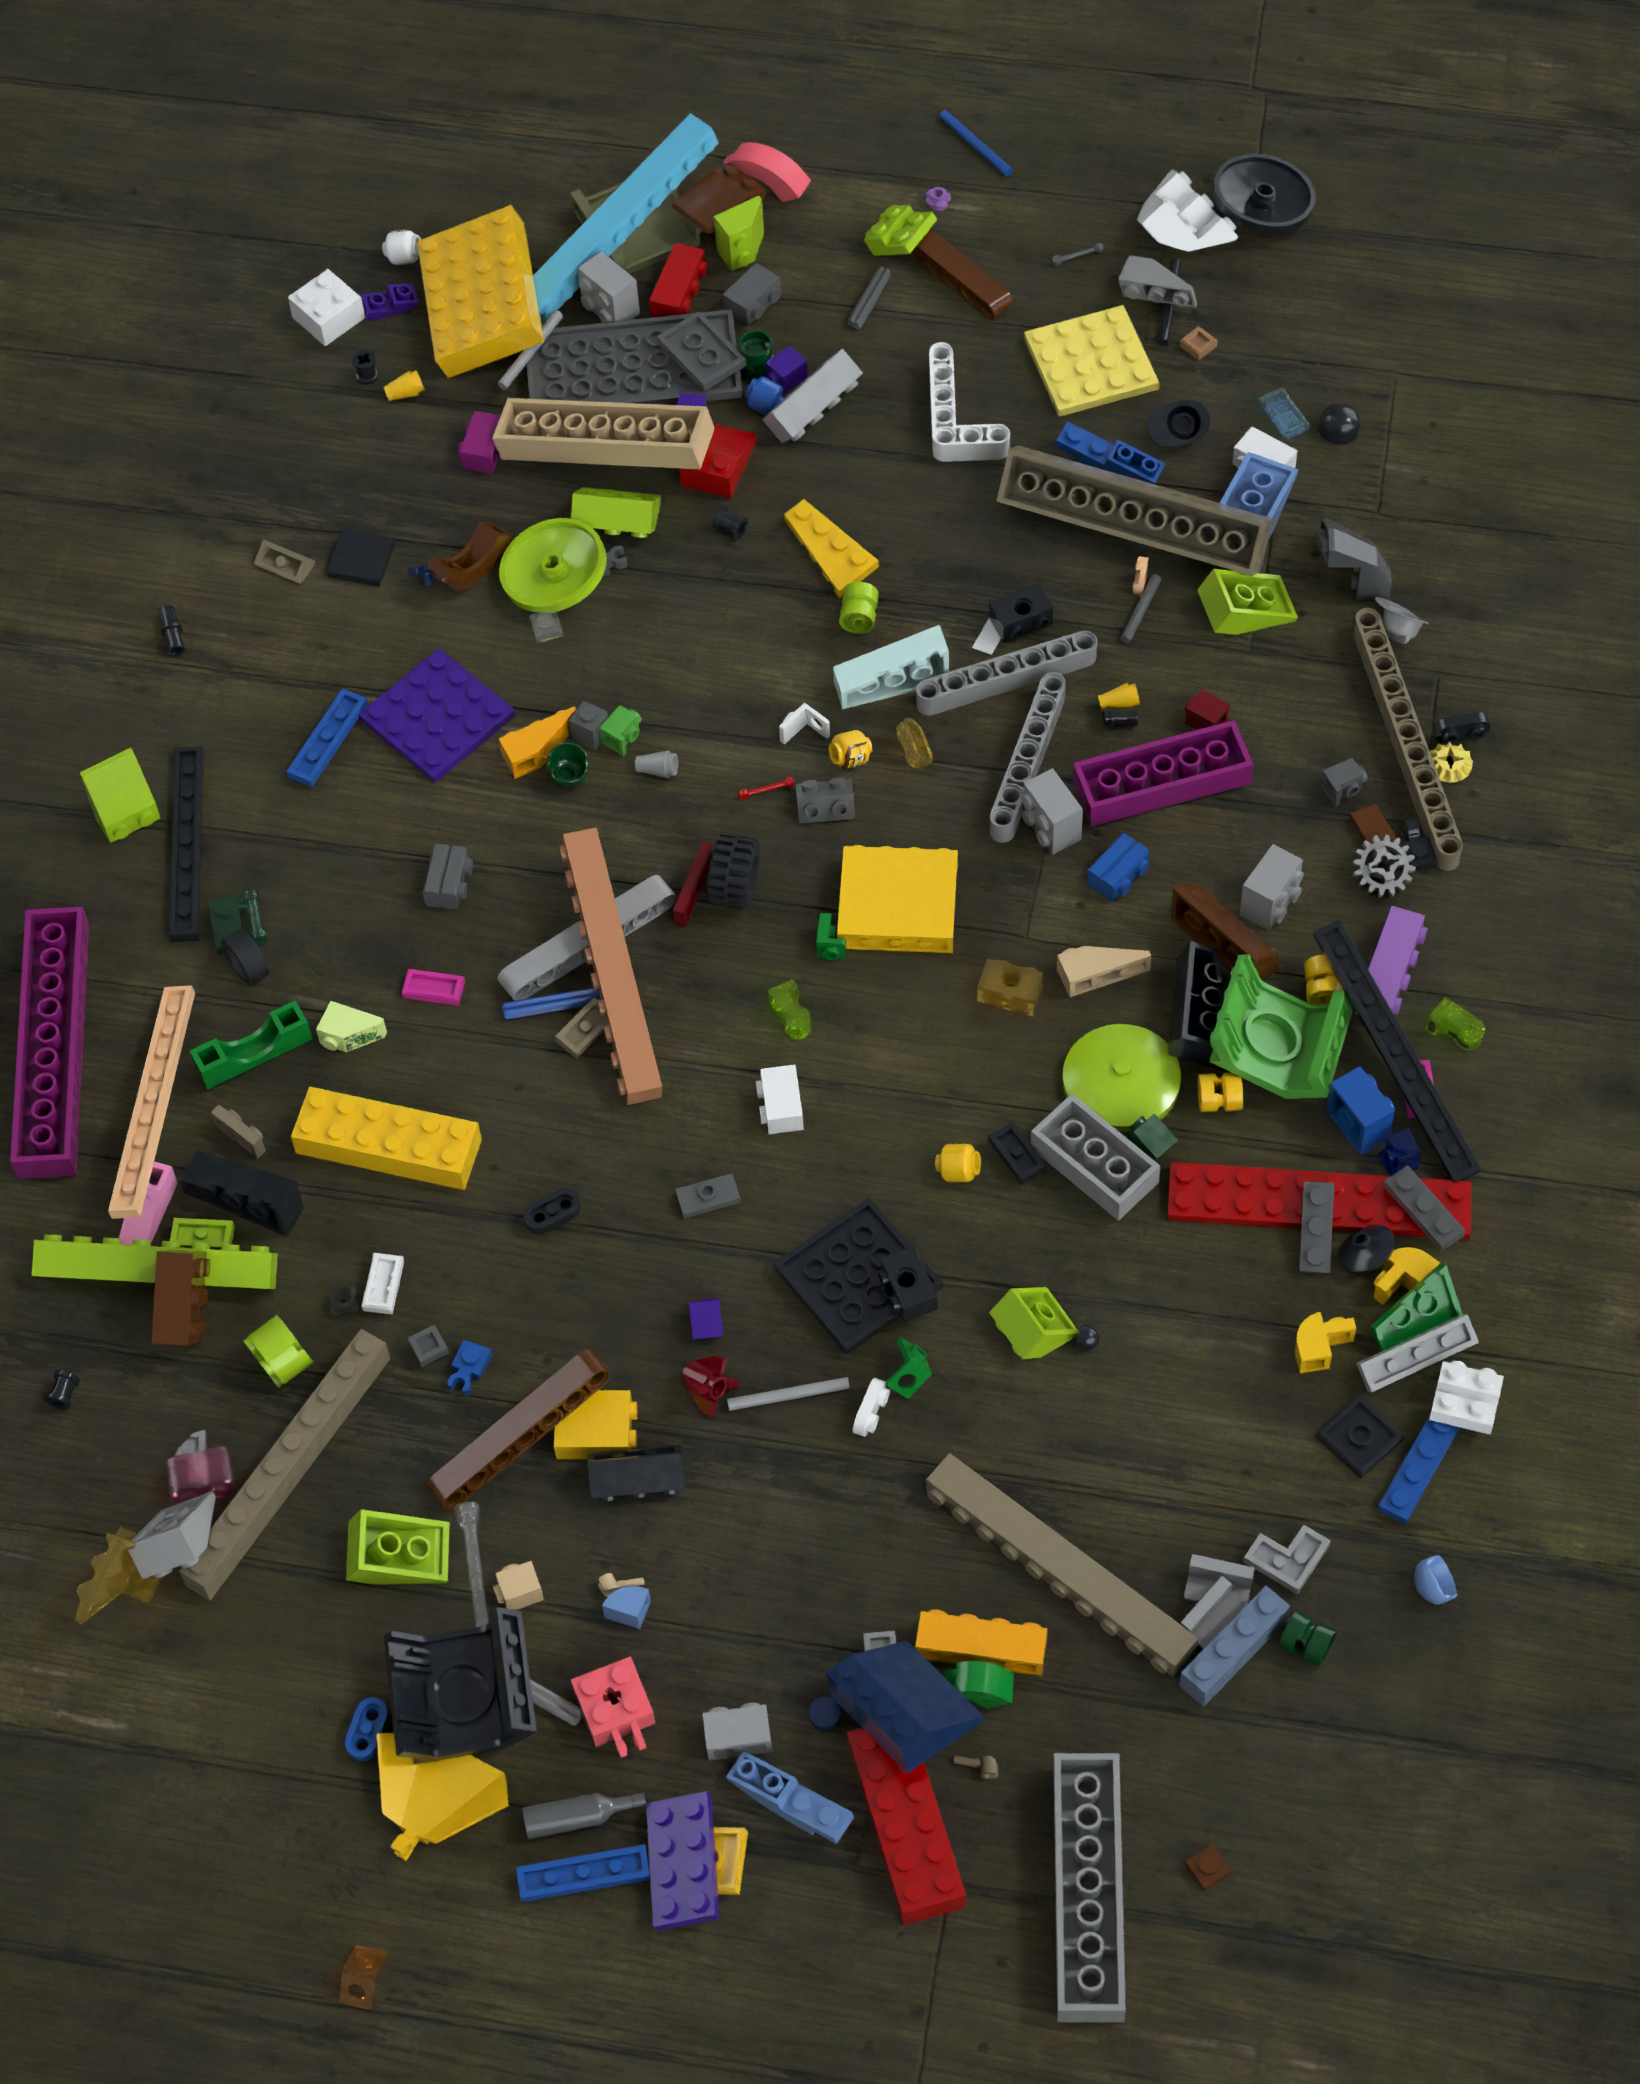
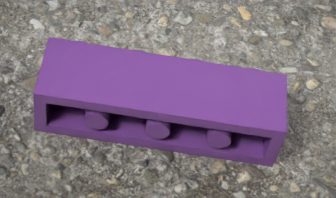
M1391 906L1368 970L1394 1015H1398L1402 1003V998H1399L1400 991L1406 992L1411 975L1407 974L1409 967L1415 968L1419 956V951H1416L1417 944L1423 945L1428 928L1423 927L1425 915Z

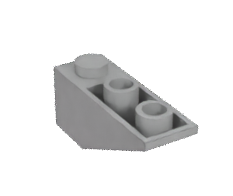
M1136 256L1128 257L1118 279L1123 297L1196 308L1197 302L1192 286L1154 259Z

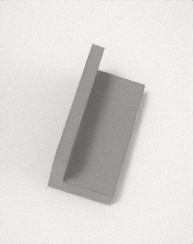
M1192 1554L1184 1600L1198 1603L1218 1579L1223 1576L1232 1583L1231 1591L1248 1604L1254 1567Z
M1223 1576L1218 1579L1181 1622L1184 1628L1198 1637V1646L1203 1650L1247 1605L1245 1601L1231 1591L1232 1583Z

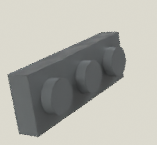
M1406 1166L1384 1181L1383 1187L1440 1252L1464 1237L1466 1230L1409 1166Z
M1308 1181L1303 1183L1299 1273L1330 1274L1334 1183Z

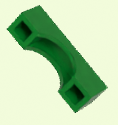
M294 1000L269 1012L264 1024L257 1031L243 1039L224 1042L215 1038L189 1052L196 1071L206 1089L209 1090L312 1040V1035L305 1016Z

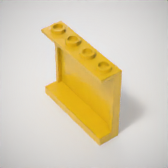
M844 846L837 939L846 940V949L953 953L958 850L947 848L937 850L921 849L919 847L908 849L890 846Z

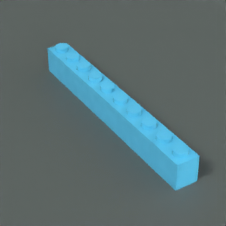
M690 113L533 275L542 325L580 287L578 283V267L601 251L609 257L644 222L653 210L661 205L662 201L679 186L681 181L690 172L695 170L697 165L714 150L719 142L712 127Z

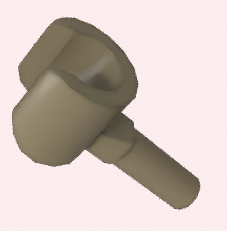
M955 1755L954 1764L980 1768V1777L984 1779L998 1778V1764L992 1756L972 1759Z

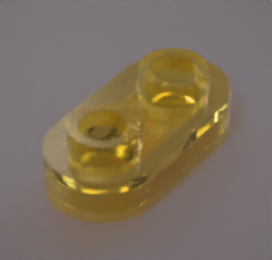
M905 718L897 725L896 730L897 738L901 742L906 754V761L913 768L925 769L933 761L929 744L920 725L911 718Z

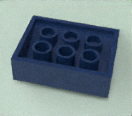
M907 1640L852 1654L825 1672L831 1696L907 1774L985 1720L984 1716Z

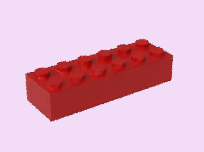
M863 1728L847 1732L850 1754L903 1926L966 1908L965 1890L925 1763L923 1762L907 1774Z

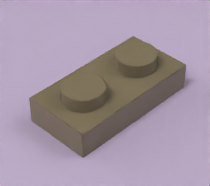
M595 997L555 1036V1041L576 1059L604 1032L603 1026L607 1025L606 1017H600Z
M218 1105L211 1112L215 1126L258 1159L266 1151L262 1141L264 1138L262 1133L252 1125L250 1127L245 1125L241 1117L234 1110L230 1109L227 1111L221 1105Z

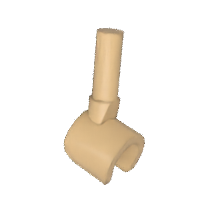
M607 1573L599 1578L600 1583L598 1586L602 1594L608 1597L611 1593L622 1587L644 1585V1578L616 1582L613 1574Z

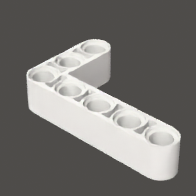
M935 343L929 350L933 456L937 460L944 462L1004 459L1007 457L1008 450L1010 449V431L1006 426L1002 424L956 425L953 349L947 343Z

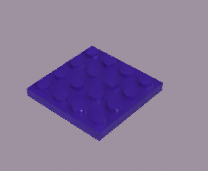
M440 648L358 714L359 720L433 783L441 779L516 716L515 710Z

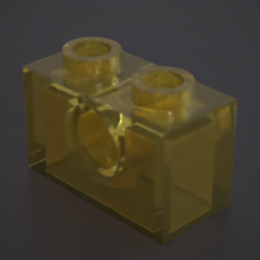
M988 958L977 986V1002L1033 1016L1043 989V973L1031 967L1023 968L1012 965L1005 960ZM1013 983V984H1016V985H1015V986H1007L1006 984Z

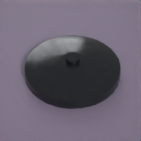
M1243 154L1227 160L1217 170L1212 185V195L1220 211L1239 226L1260 233L1280 234L1300 228L1309 220L1316 201L1315 190L1311 181L1299 168L1283 159L1266 154Z

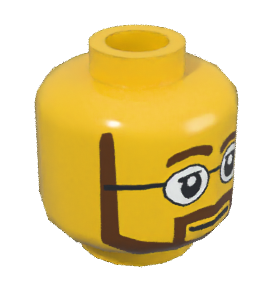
M859 730L837 734L829 745L830 759L842 769L864 765L869 760L870 753L872 752V743Z

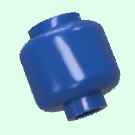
M764 376L758 380L754 378L744 395L747 398V406L765 416L785 399L782 397L783 387Z

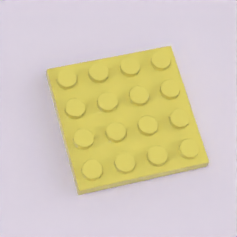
M1124 305L1024 332V340L1059 417L1159 390V381Z

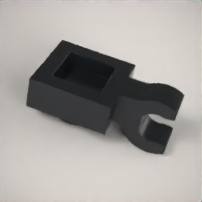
M1416 819L1406 820L1404 822L1406 828H1403L1406 842H1402L1401 845L1402 847L1408 845L1409 849L1406 851V855H1414L1415 857L1409 865L1416 867L1415 871L1436 867L1437 859L1430 838H1420Z

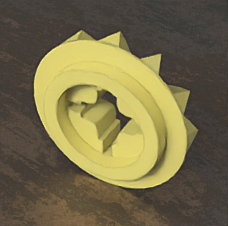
M1450 741L1446 745L1438 743L1434 750H1430L1440 781L1449 783L1459 782L1470 774L1473 760L1470 757V751H1465L1461 744L1455 746ZM1448 756H1451L1454 761L1452 769H1450L1446 761Z

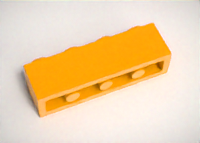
M941 1610L921 1611L915 1648L927 1660L953 1664L963 1661H981L1001 1666L1010 1672L1042 1676L1047 1628H1042L1040 1625L1030 1622L1023 1625L1011 1624L1008 1620L994 1618L989 1621L978 1619L977 1616L971 1614L953 1616L947 1615L946 1612Z

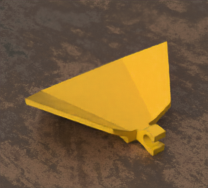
M377 1733L382 1813L404 1831L390 1846L395 1850V1855L407 1861L419 1840L426 1844L429 1842L437 1844L509 1806L507 1781L504 1772L472 1755L414 1764V1759L396 1756L394 1733Z

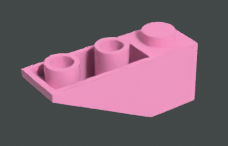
M154 1162L141 1217L124 1218L119 1235L121 1245H132L133 1239L151 1240L152 1243L178 1184L172 1166Z

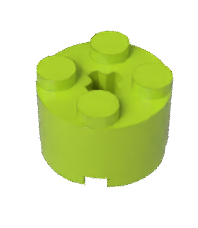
M275 1315L243 1340L278 1388L283 1384L285 1385L313 1363L278 1315Z

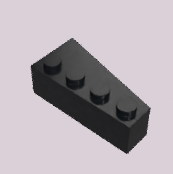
M1190 941L1177 958L1168 1055L1223 1071V1068L1209 1062L1213 1052L1210 1036L1215 1030L1217 1014L1224 1002L1221 987L1223 977L1217 948Z
M196 1151L179 1178L184 1193L285 1237L289 1235L304 1210L296 1180L220 1158L213 1153L207 1154Z

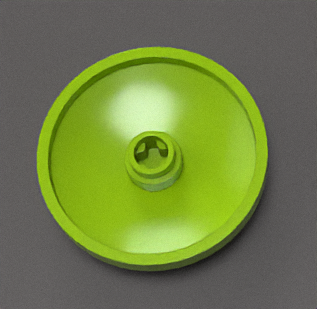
M570 518L545 520L521 532L507 547L500 563V582L509 599L524 610L535 613L561 611L585 599L599 584L606 568L605 547L597 532L582 521Z
M1130 1024L1106 1025L1088 1032L1070 1049L1063 1067L1064 1093L1066 1098L1070 1094L1075 1095L1117 1131L1132 1132L1129 1127L1142 1115L1147 1120L1155 1113L1161 1120L1172 1109L1180 1090V1065L1177 1057L1168 1055L1169 1044L1152 1031Z

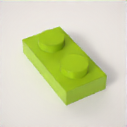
M174 1218L170 1241L180 1242V1248H192L193 1242L210 1243L211 1250H221L222 1244L232 1245L235 1225L230 1220Z

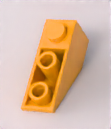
M575 706L567 710H560L555 715L541 721H535L527 727L509 732L498 739L501 755L515 779L541 768L547 761L549 752L557 744L563 743L571 734L569 720L576 711Z

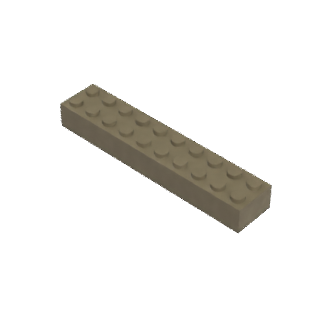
M1019 445L1008 450L997 496V502L1251 576L1261 571L1274 518Z

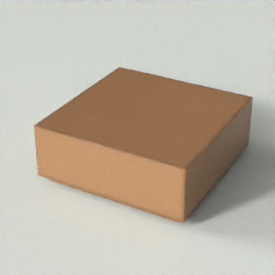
M1198 326L1180 340V347L1199 361L1217 347L1218 340Z

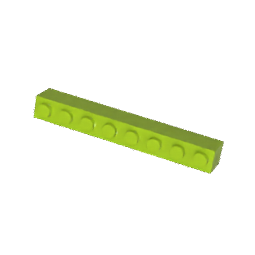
M44 1234V1240H34L32 1276L155 1283L157 1252L184 1250L207 1252L206 1259H210V1274L208 1277H205V1286L276 1289L278 1253H269V1247L251 1246V1252L239 1251L240 1245L222 1244L221 1250H211L210 1243L193 1242L192 1248H180V1242L162 1241V1247L150 1246L151 1240L133 1239L132 1245H121V1239L103 1238V1244L91 1243L92 1237L73 1236V1242L62 1241V1235Z

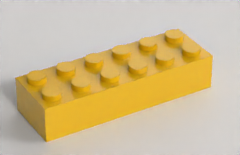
M310 1086L291 1135L296 1154L461 1190L466 1188L482 1141L478 1122Z

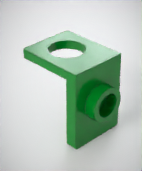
M900 1337L897 1343L905 1362L886 1381V1385L908 1399L932 1375V1372L927 1363L925 1351L918 1345H913ZM911 1374L915 1376L914 1382L909 1386L903 1387L898 1384L899 1379L903 1375Z

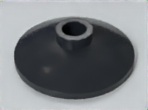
M1369 1225L1355 1231L1341 1246L1339 1251L1341 1266L1347 1272L1353 1274L1367 1273L1380 1267L1394 1251L1396 1241L1393 1232L1384 1225Z

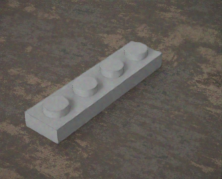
M1462 1314L1356 1364L1367 1391L1374 1392L1479 1343L1468 1314Z

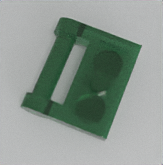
M249 889L241 895L208 901L218 955L225 953L221 940L236 930L243 929L239 908L247 907L252 931L248 935L256 946L267 943V933L263 930L258 903L260 902V896L257 890Z

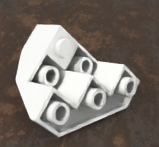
M1173 169L1143 204L1137 221L1158 243L1187 252L1235 241L1238 238L1234 232L1237 227L1228 217L1222 219L1211 209L1214 203L1205 194L1200 196L1189 186L1193 182L1183 171L1178 173Z

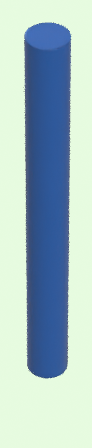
M944 110L940 113L939 118L1004 176L1008 177L1012 173L1013 169L948 111Z

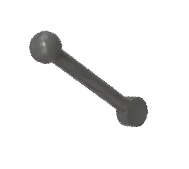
M1097 243L1094 247L1065 256L1055 255L1052 257V264L1060 266L1063 261L1093 252L1101 253L1104 250V246L1101 243Z

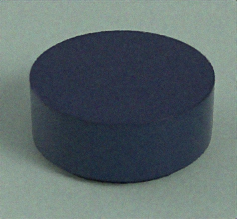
M820 1697L811 1703L809 1707V1720L816 1729L829 1731L839 1724L841 1710L839 1704L834 1699Z

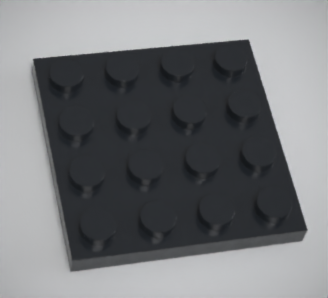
M867 1198L775 1261L773 1267L847 1355L901 1317L900 1312L894 1313L889 1301L891 1292L888 1287L883 1288L877 1271L881 1270L882 1257L912 1246L870 1198ZM919 1255L935 1292L943 1288V1282ZM910 1282L900 1284V1286L906 1288L913 1285Z

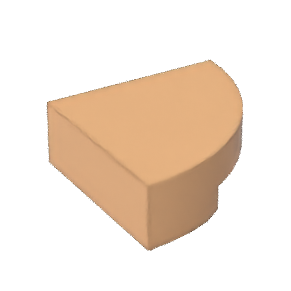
M1146 557L1137 558L1136 575L1132 590L1133 595L1142 596L1148 571V558Z

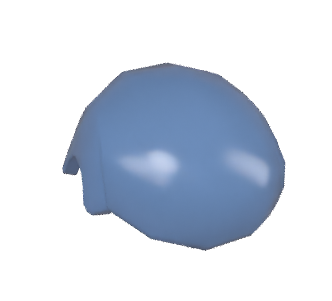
M1435 1555L1417 1564L1414 1572V1583L1418 1593L1426 1601L1439 1605L1457 1596L1454 1580L1442 1557Z

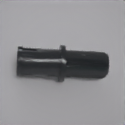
M164 605L159 611L163 626L161 634L165 637L169 655L180 656L185 652L181 637L183 629L178 623L175 607Z

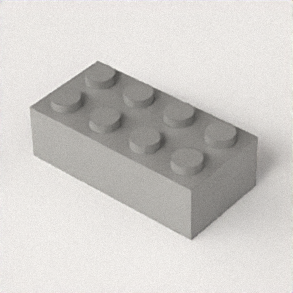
M1070 1094L1031 1131V1146L1038 1155L1118 1221L1159 1183L1160 1165L1073 1094Z

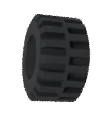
M721 833L713 848L708 872L707 893L710 903L746 909L750 904L756 888L760 865V846L757 838Z

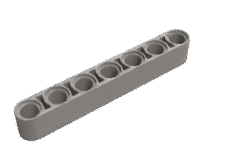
M1080 631L922 680L916 687L917 710L923 715H934L1040 682L1047 673L1054 672L1063 675L1089 667L1095 663L1097 658V637L1090 631Z
M1047 673L1040 681L991 810L990 835L997 842H1008L1013 839L1022 817L1021 812L1023 811L1021 799L1023 796V783L1037 776L1065 702L1066 681L1059 673Z
M660 875L649 877L615 898L624 937L666 912L675 904L677 900L676 894ZM578 922L509 964L499 973L497 980L514 1001L527 999L586 962L584 948L588 947L586 938H580Z

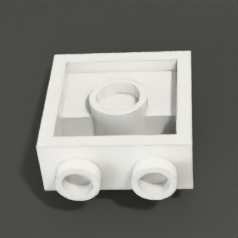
M1443 1361L1429 1420L1491 1435L1504 1376L1497 1375L1490 1368L1477 1370L1466 1367L1461 1361H1452L1450 1363Z

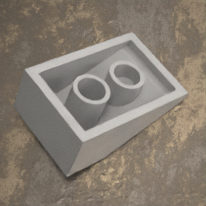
M213 1491L160 1510L126 1545L142 1579L153 1575L155 1578H161L172 1572V1568L181 1566L182 1569H186L199 1562L198 1557L208 1545L216 1497Z

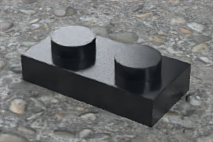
M1013 1121L988 1136V1142L1021 1185L1046 1171V1164Z

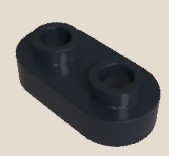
M1478 712L1443 718L1434 724L1433 731L1437 741L1447 744L1449 741L1454 743L1458 740L1470 738L1480 739L1490 730L1491 725L1488 716L1485 713Z
M563 1188L530 1204L524 1211L526 1228L532 1233L542 1234L575 1218L581 1209L578 1194L572 1189ZM563 1205L571 1206L569 1209L566 1210L561 1208ZM538 1218L544 1219V1221L541 1223L535 1222V1220Z

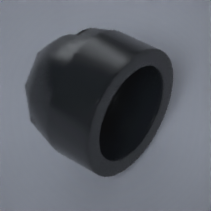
M1082 1324L1075 1347L1091 1350L1099 1343V1333L1092 1326Z

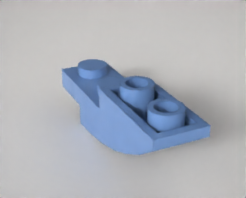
M743 1751L726 1776L727 1780L780 1817L811 1835L817 1833L836 1844L854 1819L851 1811L800 1785L795 1777Z

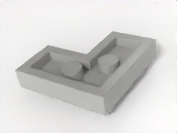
M1303 1525L1287 1549L1260 1533L1244 1556L1243 1562L1298 1595L1327 1551L1331 1540Z

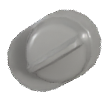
M1375 597V601L1384 608L1382 622L1391 640L1407 644L1410 639L1417 636L1424 623L1429 624V622L1419 619L1399 604L1384 598Z

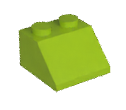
M760 196L714 216L717 252L731 271L745 267L755 261L764 235L762 198Z
M1047 1287L1011 1288L989 1312L996 1321V1327L1005 1334L1012 1344L1013 1351L1022 1359L1041 1358L1079 1335V1331Z

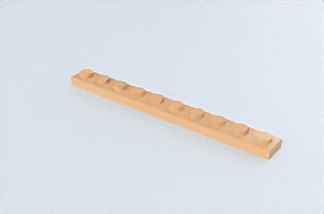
M192 985L164 987L108 1209L112 1219L141 1217L195 996Z

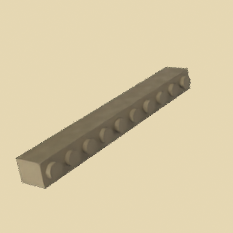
M360 1329L212 1526L207 1548L198 1557L199 1562L191 1567L179 1570L186 1587L211 1601L391 1359L384 1341Z
M951 1453L945 1457L926 1479L927 1495L935 1504L946 1506L962 1524L968 1523L974 1527L976 1533L984 1541L994 1542L1008 1559L1012 1561L1018 1560L1025 1566L1026 1571L1035 1579L1042 1578L1050 1584L1051 1590L1061 1598L1067 1597L1075 1603L1076 1609L1086 1617L1091 1615L1100 1622V1626L1105 1632L1112 1636L1116 1634L1125 1641V1645L1137 1655L1141 1653L1151 1660V1665L1160 1673L1165 1674L1167 1672L1174 1678L1196 1652L1198 1637Z

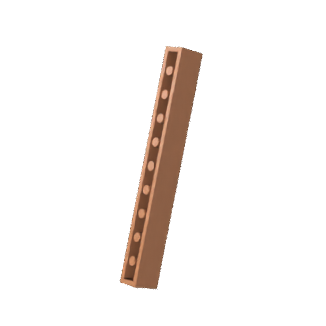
M597 827L563 834V845L559 846L560 858L562 863L567 862L569 870L565 871L568 888L573 887L575 896L571 897L574 913H580L581 922H578L580 938H586L588 947L584 948L587 965H593L594 973L590 974L593 990H599L601 999L597 1000L600 1017H606L607 1025L603 1026L606 1042H612L614 1052H610L613 1069H619L621 1077L617 1079L620 1096L625 1095L627 1105L662 1098V1083Z

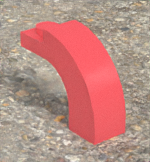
M759 143L740 144L736 152L726 157L723 162L724 166L729 164L736 166L744 175L757 178L767 184L781 202L800 198L811 181L806 173L788 156L772 147Z

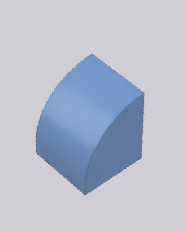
M626 1586L614 1591L602 1605L604 1617L640 1629L651 1603L649 1589L640 1586Z

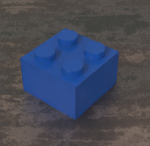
M1360 1066L1330 1083L1326 1112L1360 1156L1389 1140L1395 1107L1391 1099L1383 1096L1378 1090L1377 1083L1372 1075L1366 1074Z

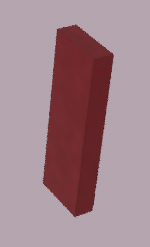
M702 841L673 909L675 926L685 928L709 872L713 852L711 843Z

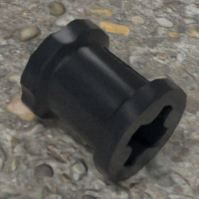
M370 350L357 351L352 357L353 366L356 368L355 376L357 382L363 385L372 384L379 377L377 368L374 366L376 357Z
M721 507L717 511L712 525L716 530L722 529L732 534V538L737 540L744 535L748 519L744 516L738 517L730 513L728 508Z
M56 1370L53 1375L54 1383L50 1392L45 1394L44 1401L54 1408L68 1410L71 1405L70 1397L74 1388L78 1387L80 1379L70 1372Z

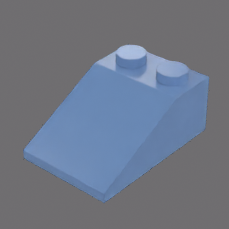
M1248 452L1220 503L1274 518L1270 532L1271 536L1296 479L1298 469Z

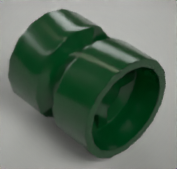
M756 329L746 331L739 339V352L746 358L747 366L741 369V372L747 378L758 380L762 376L766 377L765 362L774 357L773 340L766 331Z
M1296 1610L1286 1626L1279 1643V1648L1293 1655L1302 1653L1304 1660L1321 1667L1332 1647L1337 1630L1321 1622L1315 1625L1313 1618Z

